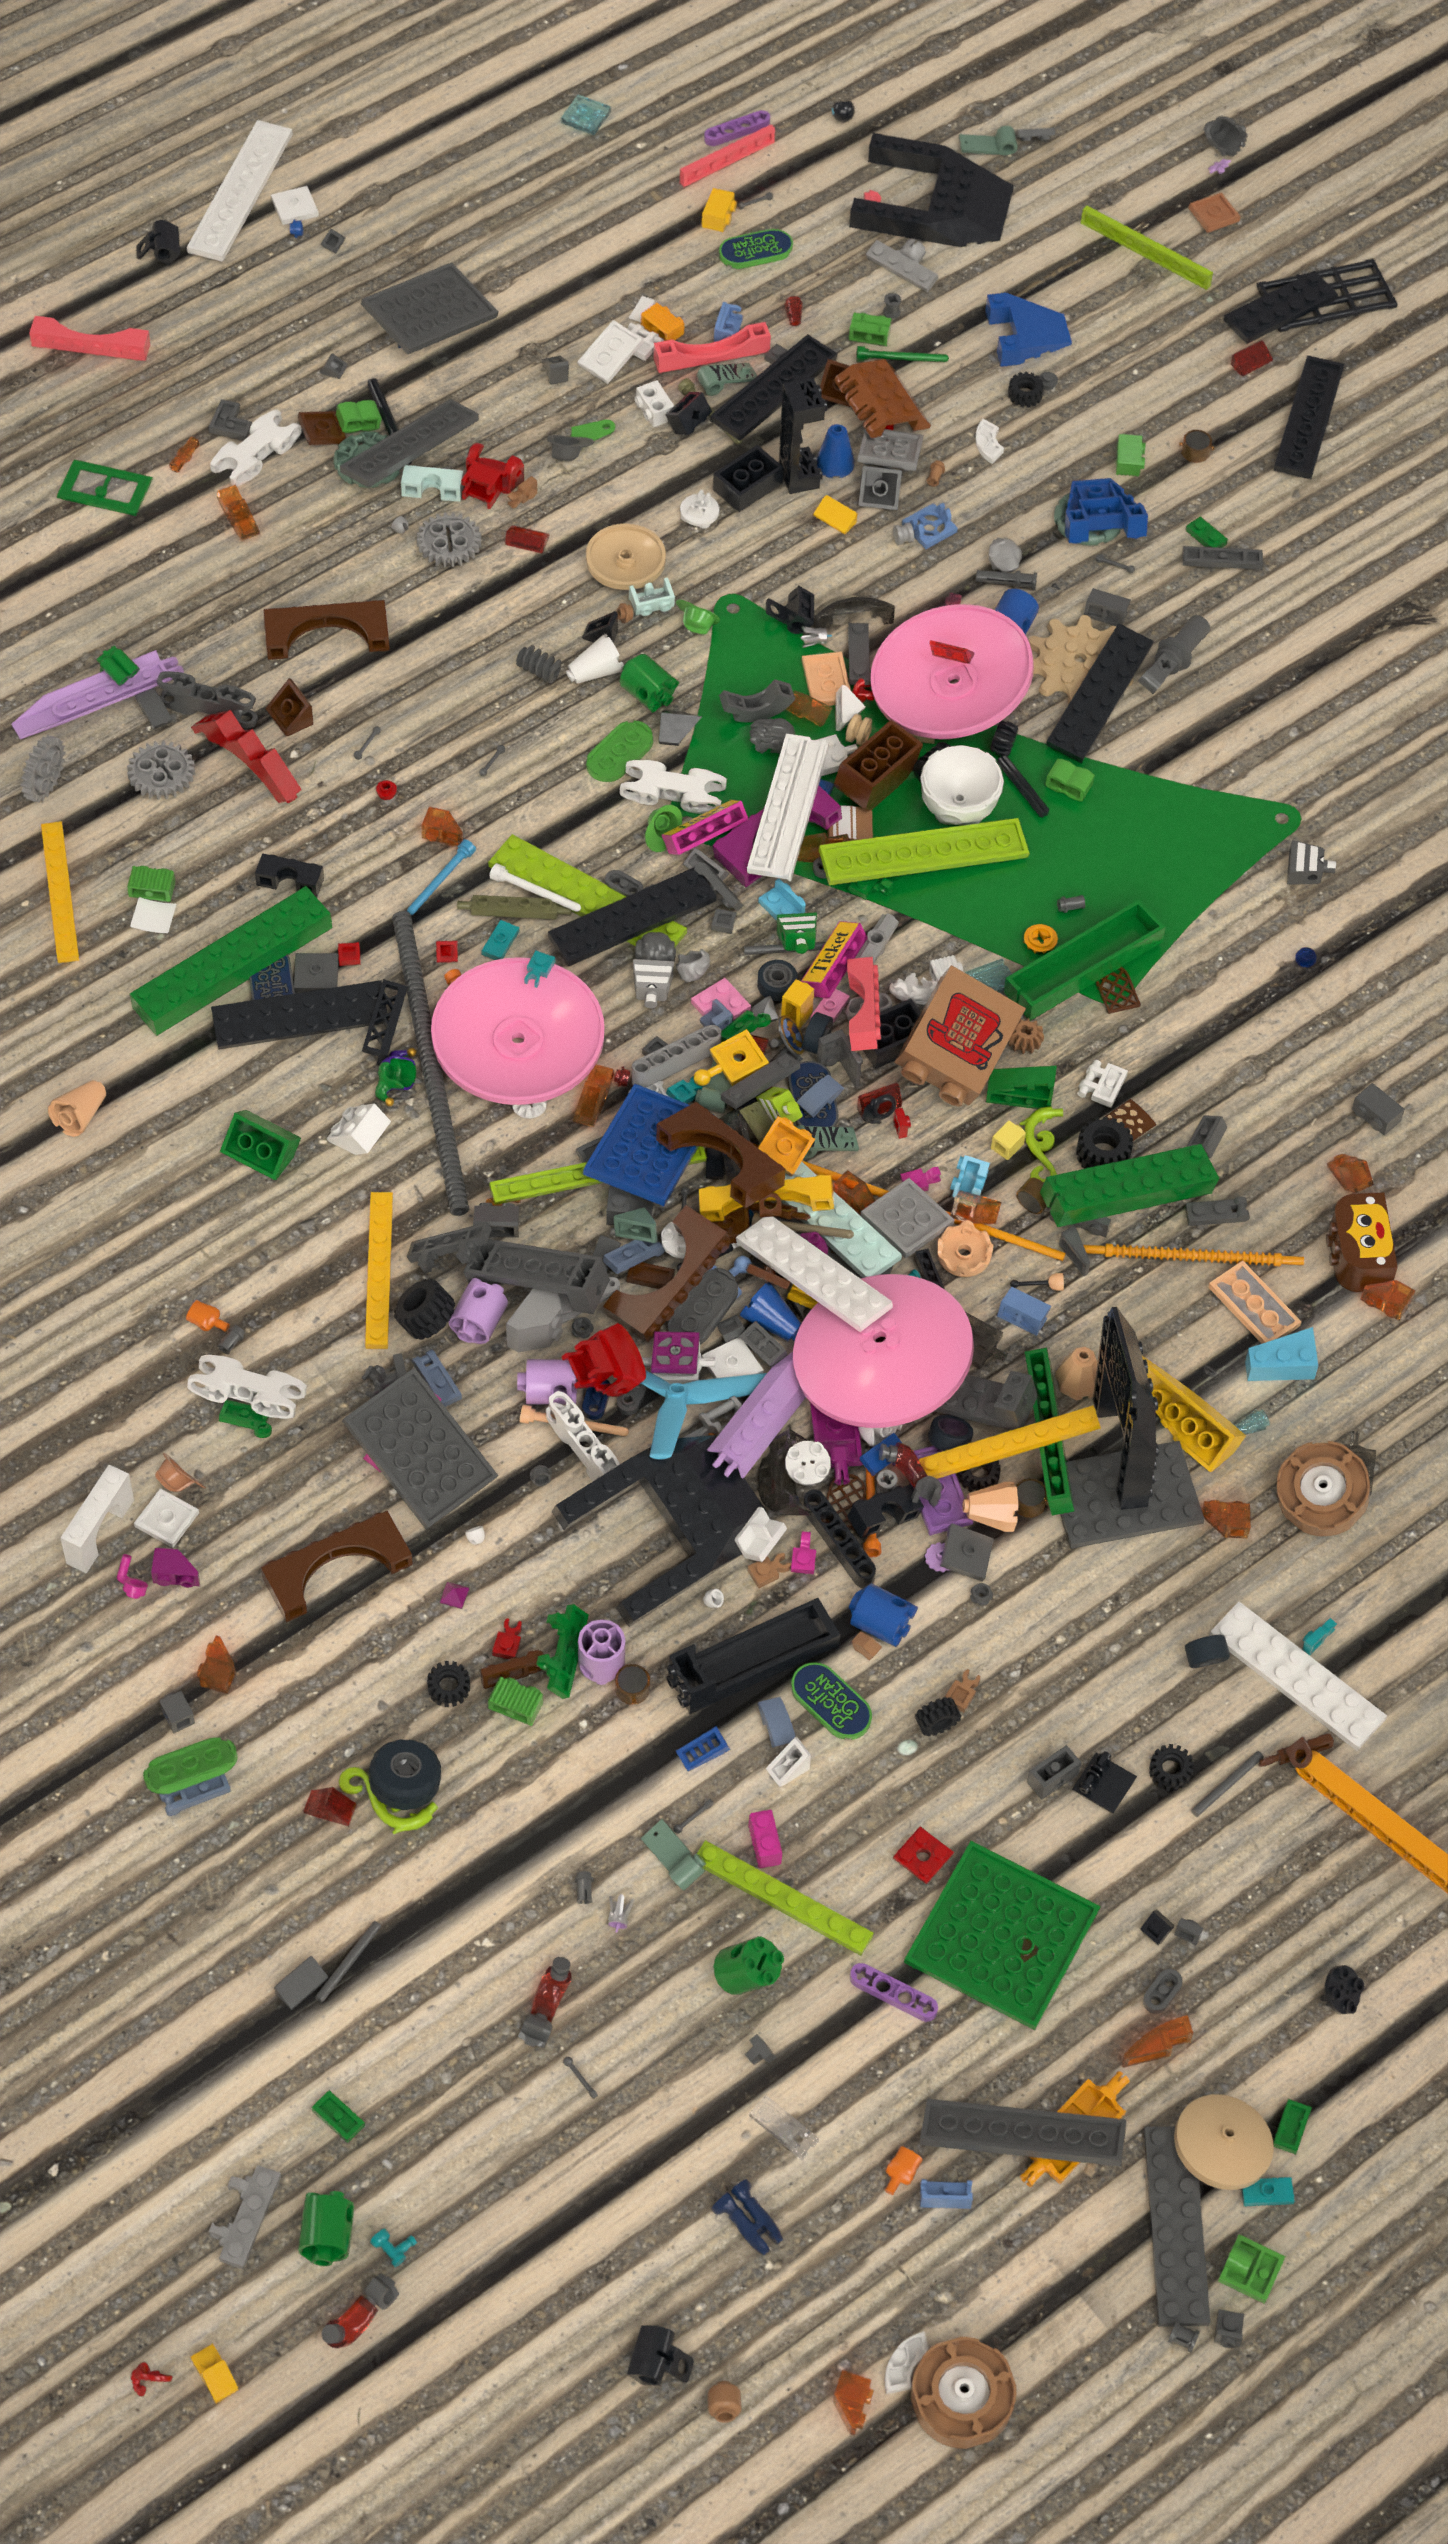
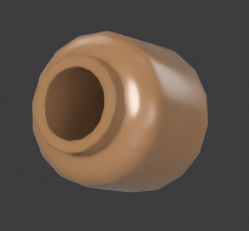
M720 2381L709 2389L707 2394L709 2414L719 2422L727 2423L733 2421L742 2410L740 2389L729 2381Z

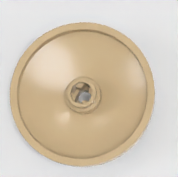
M616 524L600 530L591 538L586 549V565L591 575L603 585L619 590H629V586L639 589L645 587L647 583L654 582L662 574L666 563V551L661 539L651 530L635 524Z
M1220 2094L1200 2097L1186 2106L1175 2126V2147L1182 2163L1196 2178L1210 2186L1225 2190L1249 2187L1265 2174L1271 2164L1274 2144L1267 2123L1253 2107L1237 2098Z

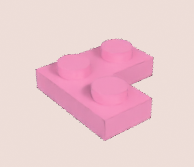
M726 978L691 998V1004L702 1016L712 1010V1001L715 999L733 1014V1021L746 1010L750 1011L751 1005Z

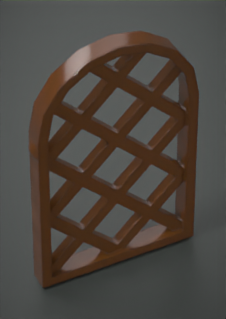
M1122 967L1117 969L1121 971L1119 975L1114 972L1109 974L1117 977L1114 982L1108 980L1109 975L1100 979L1102 980L1101 984H1099V981L1096 982L1108 1014L1141 1006L1130 976ZM1119 979L1126 981L1124 986L1117 984ZM1105 982L1112 985L1110 989L1103 987ZM1115 986L1121 989L1119 994L1112 991ZM1124 990L1131 993L1128 998L1122 996ZM1109 994L1117 996L1114 1001L1108 999ZM1119 998L1126 1000L1124 1005L1117 1003Z
M849 1474V1478L853 1480L846 1485H837V1488L832 1490L835 1479H833L828 1488L827 1500L829 1501V1497H832L834 1501L830 1504H837L840 1510L836 1512L838 1514L843 1513L845 1516L843 1522L848 1521L850 1524L846 1525L848 1529L855 1531L845 1510L852 1507L853 1503L849 1499L850 1496L856 1494L859 1500H865L866 1486L858 1476ZM858 1481L862 1487L856 1489L852 1483ZM850 1485L853 1491L846 1494L843 1488ZM840 1490L843 1496L836 1499L833 1493ZM863 1490V1497L858 1493ZM846 1499L850 1505L842 1508L839 1502ZM828 1519L822 1520V1522H824V1523H830V1522H831V1521H829Z

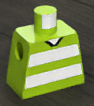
M772 1087L756 1097L773 1123L778 1116L781 1118L785 1117L793 1123L803 1117L797 1102L788 1089Z

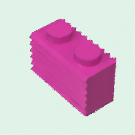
M772 1810L751 1813L749 1815L748 1828L752 1837L751 1841H753L752 1845L754 1846L753 1849L755 1850L754 1854H756L755 1858L757 1859L758 1867L761 1869L782 1864V1849Z

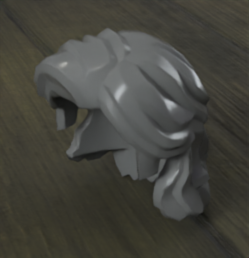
M1219 116L1216 120L1207 122L1204 127V133L1209 144L1218 149L1222 156L1229 155L1233 157L1237 155V151H1241L1240 146L1244 147L1247 141L1246 127L1236 124L1232 118L1226 116Z
M783 718L757 719L751 724L750 742L755 744V750L760 753H764L769 748L771 753L780 754L786 734L795 735V729Z

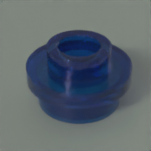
M1309 947L1301 948L1295 956L1296 963L1306 968L1313 966L1317 959L1314 950Z

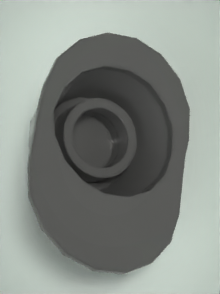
M550 435L547 437V440L552 443V457L563 461L576 459L582 447L594 444L593 439L586 437H567L561 435Z

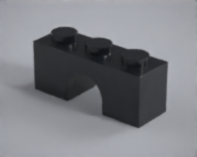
M262 853L255 871L256 886L277 890L282 880L293 879L296 881V891L307 886L318 897L324 881L323 866Z
M911 1484L904 1487L897 1486L890 1492L884 1494L880 1492L868 1500L860 1499L852 1504L847 1517L860 1539L880 1532L886 1522L882 1513H888L893 1516L898 1525L918 1518L924 1505L920 1499H918L917 1503L912 1502L914 1489Z

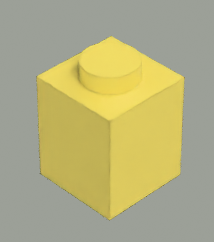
M1008 1121L992 1137L991 1149L1006 1160H1009L1024 1145L1026 1132L1021 1126Z

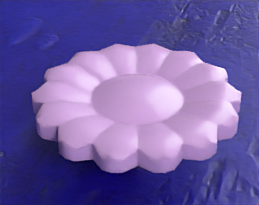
M938 1542L936 1545L932 1544L926 1550V1564L936 1572L949 1571V1569L940 1566L945 1543L941 1544Z

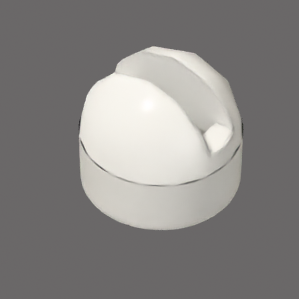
M483 1526L465 1531L466 1537L471 1544H481L484 1541L485 1532Z
M719 1589L706 1591L703 1597L705 1605L710 1608L721 1607L724 1601L723 1593Z

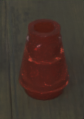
M791 296L786 299L784 307L790 325L799 326L801 324L803 302L799 297Z

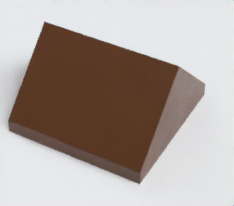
M831 359L827 360L820 384L822 399L850 407L845 399L847 393H841L834 382L835 377L850 365Z
M288 678L265 708L285 736L293 735L314 725L312 705L293 680Z

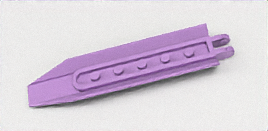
M155 650L132 659L140 670L122 686H119L105 671H102L43 695L12 723V727L18 737L23 739L159 686L157 678L160 672L184 673L182 666H177V658L170 657L161 661ZM165 678L162 682L166 683L173 679Z
M793 1352L769 1370L707 1449L709 1452L719 1453V1457L713 1463L715 1468L720 1466L724 1460L730 1464L725 1470V1476L728 1477L738 1467L741 1478H744L806 1398L797 1381L793 1365Z

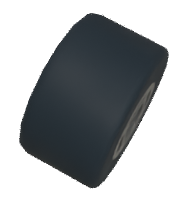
M1221 1634L1199 1638L1185 1645L1190 1668L1218 1664L1230 1658L1226 1638Z

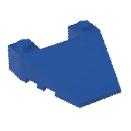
M1009 293L987 294L985 312L989 325L1010 323L1013 335L998 337L997 356L1000 367L1020 365L1025 363L1026 359L1032 357L1036 359L1047 351L1052 353L1072 345L1064 314Z
M1113 479L1072 481L1065 517V535L1069 543L1079 544L1089 541V531L1123 528L1127 538L1137 539L1147 536L1148 514L1144 505L1134 502V497L1130 494L1127 496L1124 493V489Z

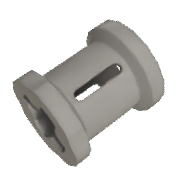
M883 1470L878 1474L876 1493L882 1492L884 1494L889 1489L891 1491L896 1487L898 1479L893 1471Z

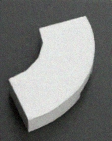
M982 419L976 431V446L980 454L993 464L1003 454L1004 447L996 439L999 427Z
M920 2332L907 2338L892 2354L885 2373L886 2394L911 2389L912 2374L923 2355L929 2350L925 2332Z

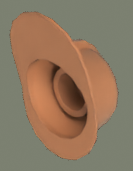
M163 1453L166 1459L155 1476L166 1489L179 1492L193 1483L206 1488L202 1483L186 1473L168 1454Z

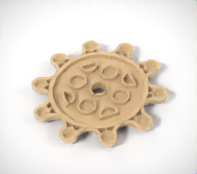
M1083 615L1078 619L1077 625L1071 627L1064 626L1058 619H1052L1047 624V629L1050 632L1049 637L1031 636L1028 639L1031 650L1038 654V657L1033 659V674L1042 675L1045 679L1039 687V693L1043 696H1050L1057 691L1064 692L1068 696L1067 702L1069 704L1116 626L1099 631L1092 627L1091 618ZM1081 656L1085 661L1077 662L1075 659ZM1134 678L1132 679V681H1131V683L1129 684V686H1131V685L1133 684Z

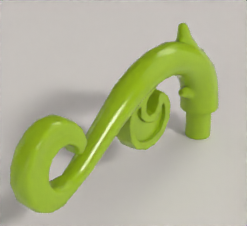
M1052 1106L1035 1110L1027 1119L1019 1123L1020 1126L1025 1125L1024 1131L1026 1132L1025 1140L1027 1146L1050 1171V1176L1057 1175L1052 1163L1042 1151L1052 1149L1054 1135L1048 1130H1043L1037 1134V1139L1042 1140L1038 1142L1034 1137V1131L1037 1124L1041 1121L1044 1124L1047 1119L1063 1117V1108L1052 1109ZM1035 1167L1030 1173V1180L1036 1179L1044 1184L1046 1179H1042L1039 1176L1044 1167Z
M351 1767L343 1771L339 1777L340 1789L346 1794H358L363 1790L362 1785L352 1786L350 1784L351 1778L358 1776L364 1780L372 1808L385 1824L395 1828L392 1832L393 1834L416 1830L425 1826L433 1818V1813L438 1809L434 1802H430L425 1809H421L418 1813H410L411 1817L400 1818L389 1813L386 1809L387 1805L381 1803L372 1793L369 1775L363 1769ZM391 1808L392 1813L401 1811V1809Z

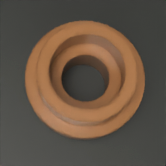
M620 603L616 610L618 619L622 623H628V621L633 619L632 606Z

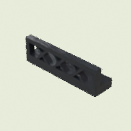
M383 979L362 1048V1052L378 1056L376 1065H380L388 1057L408 986ZM385 987L397 990V995L389 998L384 991ZM387 1004L392 1012L383 1015L379 1007ZM383 1022L387 1029L378 1033L374 1025ZM377 1039L381 1044V1049L369 1047L368 1044L370 1041Z

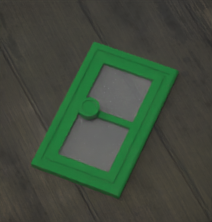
M74 459L59 489L57 498L136 516L153 477Z

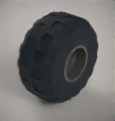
M400 1739L384 1744L375 1752L369 1768V1783L372 1793L381 1803L394 1809H417L428 1804L437 1794L441 1781V1764L435 1752L427 1745L415 1740Z

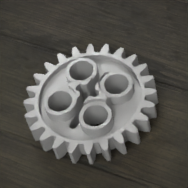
M444 512V516L441 517L437 513L436 519L429 517V522L423 521V526H419L417 547H419V553H423V558L428 557L429 562L435 560L436 566L440 562L443 563L444 567L447 566V563L454 567L456 562L461 566L463 560L469 562V557L475 558V553H479L481 532H479V526L475 527V521L470 522L469 517L463 519L462 514L456 517L454 512H452L451 516ZM446 527H448L450 530L452 552H450L448 548Z
M49 735L42 737L41 741L38 740L37 746H33V752H29L30 758L25 761L26 767L23 768L25 773L21 777L24 780L21 783L23 787L21 792L24 793L23 796L26 799L38 803L40 800L44 801L45 797H49V791H53V786L57 785V779L61 777L60 771L64 768L61 765L65 761L62 758L65 755L63 751L65 746L62 745L63 741H60L59 738Z
M154 741V746L151 747L147 743L146 749L139 747V753L133 752V758H129L130 765H127V774L130 785L135 787V791L141 790L142 796L148 793L150 799L154 795H157L158 800L161 798V795H164L166 799H168L169 794L176 797V791L184 793L183 787L189 788V782L194 781L195 765L192 755L188 754L187 749L181 750L180 744L174 747L173 742L166 745L165 741H162L161 745H158Z

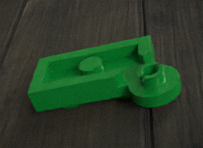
M746 1010L721 1031V1042L746 1029L751 1033L757 1027H766L771 1023L772 1019L769 1014L759 1013L756 1017L753 1012Z
M230 1400L225 1401L219 1414L220 1422L253 1429L254 1434L259 1438H267L272 1434V1427L267 1423L269 1417L256 1413L251 1405Z

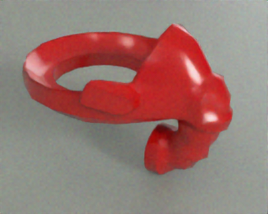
M860 678L854 685L852 693L862 703L866 699L874 700L873 691L864 689L865 687H871V683L870 685H865L864 679Z
M142 2362L133 2370L130 2379L132 2380L135 2393L143 2397L146 2393V2387L140 2385L141 2380L171 2382L173 2376L161 2374L158 2370L151 2371L148 2364Z

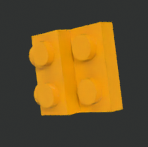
M778 1116L758 1148L778 1164H781L786 1169L785 1173L792 1177L815 1139L807 1130H800L795 1127L791 1120Z

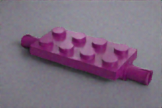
M809 1401L814 1442L821 1443L827 1450L830 1457V1468H834L835 1483L841 1485L843 1478V1485H846L850 1482L848 1467L862 1466L863 1464L859 1459L862 1456L858 1426H852L830 1418Z

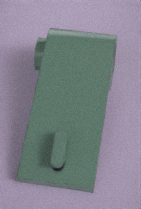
M733 1057L734 1060L741 1061V1059ZM713 1060L711 1068L717 1065L715 1060ZM723 1072L711 1077L710 1082L702 1090L697 1091L695 1102L704 1108L722 1114L725 1113L727 1103L721 1100V1093L732 1087Z

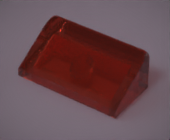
M1263 340L1234 353L1231 359L1232 367L1241 376L1273 362V358Z
M512 525L506 532L505 545L543 553L550 534Z
M933 640L929 642L933 656L970 664L975 654L966 648Z
M893 1083L859 1095L857 1110L861 1117L864 1113V1108L870 1103L871 1099H876L884 1094H890L895 1098L897 1102L896 1109L902 1107L899 1084ZM890 1101L883 1102L878 1108V1113L888 1112L891 1109L892 1103Z

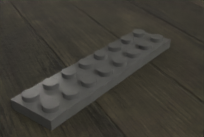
M449 399L340 465V473L369 488L479 421V413Z
M927 2099L920 2145L1121 2167L1127 2120Z
M1175 2126L1144 2127L1158 2327H1174L1176 2320L1180 2322L1181 2326H1210L1199 2179L1189 2172L1178 2156L1174 2141Z

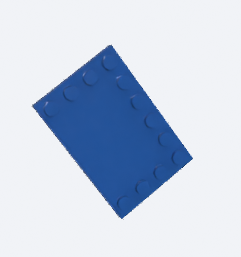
M634 1084L585 1165L583 1175L665 1206L699 1146H686L673 1151L668 1150L656 1140L657 1123L688 1107L689 1104Z

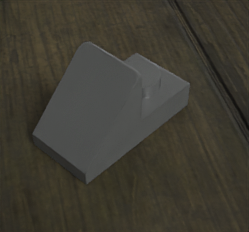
M561 355L542 359L543 367L547 369L549 384L568 381V360Z

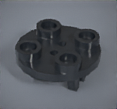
M1337 1965L1329 1971L1326 1977L1325 1994L1321 1996L1320 2000L1327 2002L1326 2006L1331 2007L1338 2014H1354L1360 2002L1361 1992L1364 1990V1982L1361 1978H1358V1975L1351 1967Z

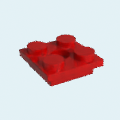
M920 1826L897 1851L893 1859L925 1884H928L952 1857L954 1852ZM924 1852L930 1858L926 1861H921L917 1858V1854Z

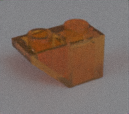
M429 806L421 825L422 838L458 847L463 841V831L451 813L447 810Z
M1339 1154L1334 1157V1160L1327 1163L1332 1174L1346 1191L1357 1193L1374 1185L1366 1160L1346 1154Z
M848 1170L834 1183L833 1191L859 1215H861L862 1210L875 1202L866 1183Z
M959 1190L950 1216L960 1221L969 1220L973 1224H996L1002 1202Z
M1397 1280L1375 1283L1364 1287L1360 1300L1364 1301L1368 1306L1375 1307L1384 1312L1388 1317L1400 1321L1412 1303L1416 1290Z
M1204 1501L1202 1507L1204 1519L1225 1538L1248 1539L1251 1528L1250 1503H1243L1241 1501Z
M216 1635L213 1643H209L205 1654L207 1658L204 1663L200 1664L197 1676L202 1687L228 1694L236 1675L235 1665L221 1637Z
M842 2370L834 2393L833 2403L849 2434L855 2436L857 2428L863 2429L867 2414L862 2412L865 2404L870 2405L874 2389L870 2388L871 2379Z

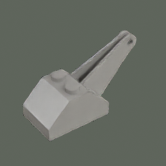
M609 1277L610 1281L599 1303L609 1299L615 1290L620 1291V1282L617 1278ZM533 1288L506 1323L507 1347L518 1353L550 1347L554 1340L558 1341L563 1333L562 1324L580 1315L581 1312L572 1310L567 1294Z

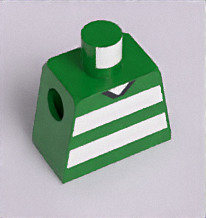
M817 912L777 915V935L785 950H796L797 953L804 954L807 950L815 948Z

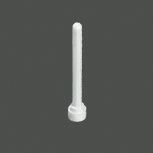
M498 863L491 869L490 879L494 881H507L541 897L551 899L553 902L575 912L581 909L580 904L508 873V870Z

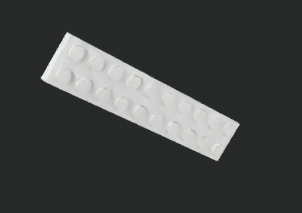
M259 120L256 121L187 246V253L221 262L224 261L292 137V129Z

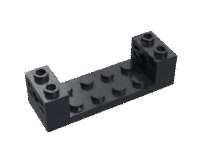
M814 377L783 383L779 463L784 467L783 479L789 494L819 489L820 480L823 479L822 470L817 467L816 455L812 454L809 446L800 447V444L803 443L801 430L804 429L803 424L824 420L825 411L828 409L826 400L821 397V387L816 384Z

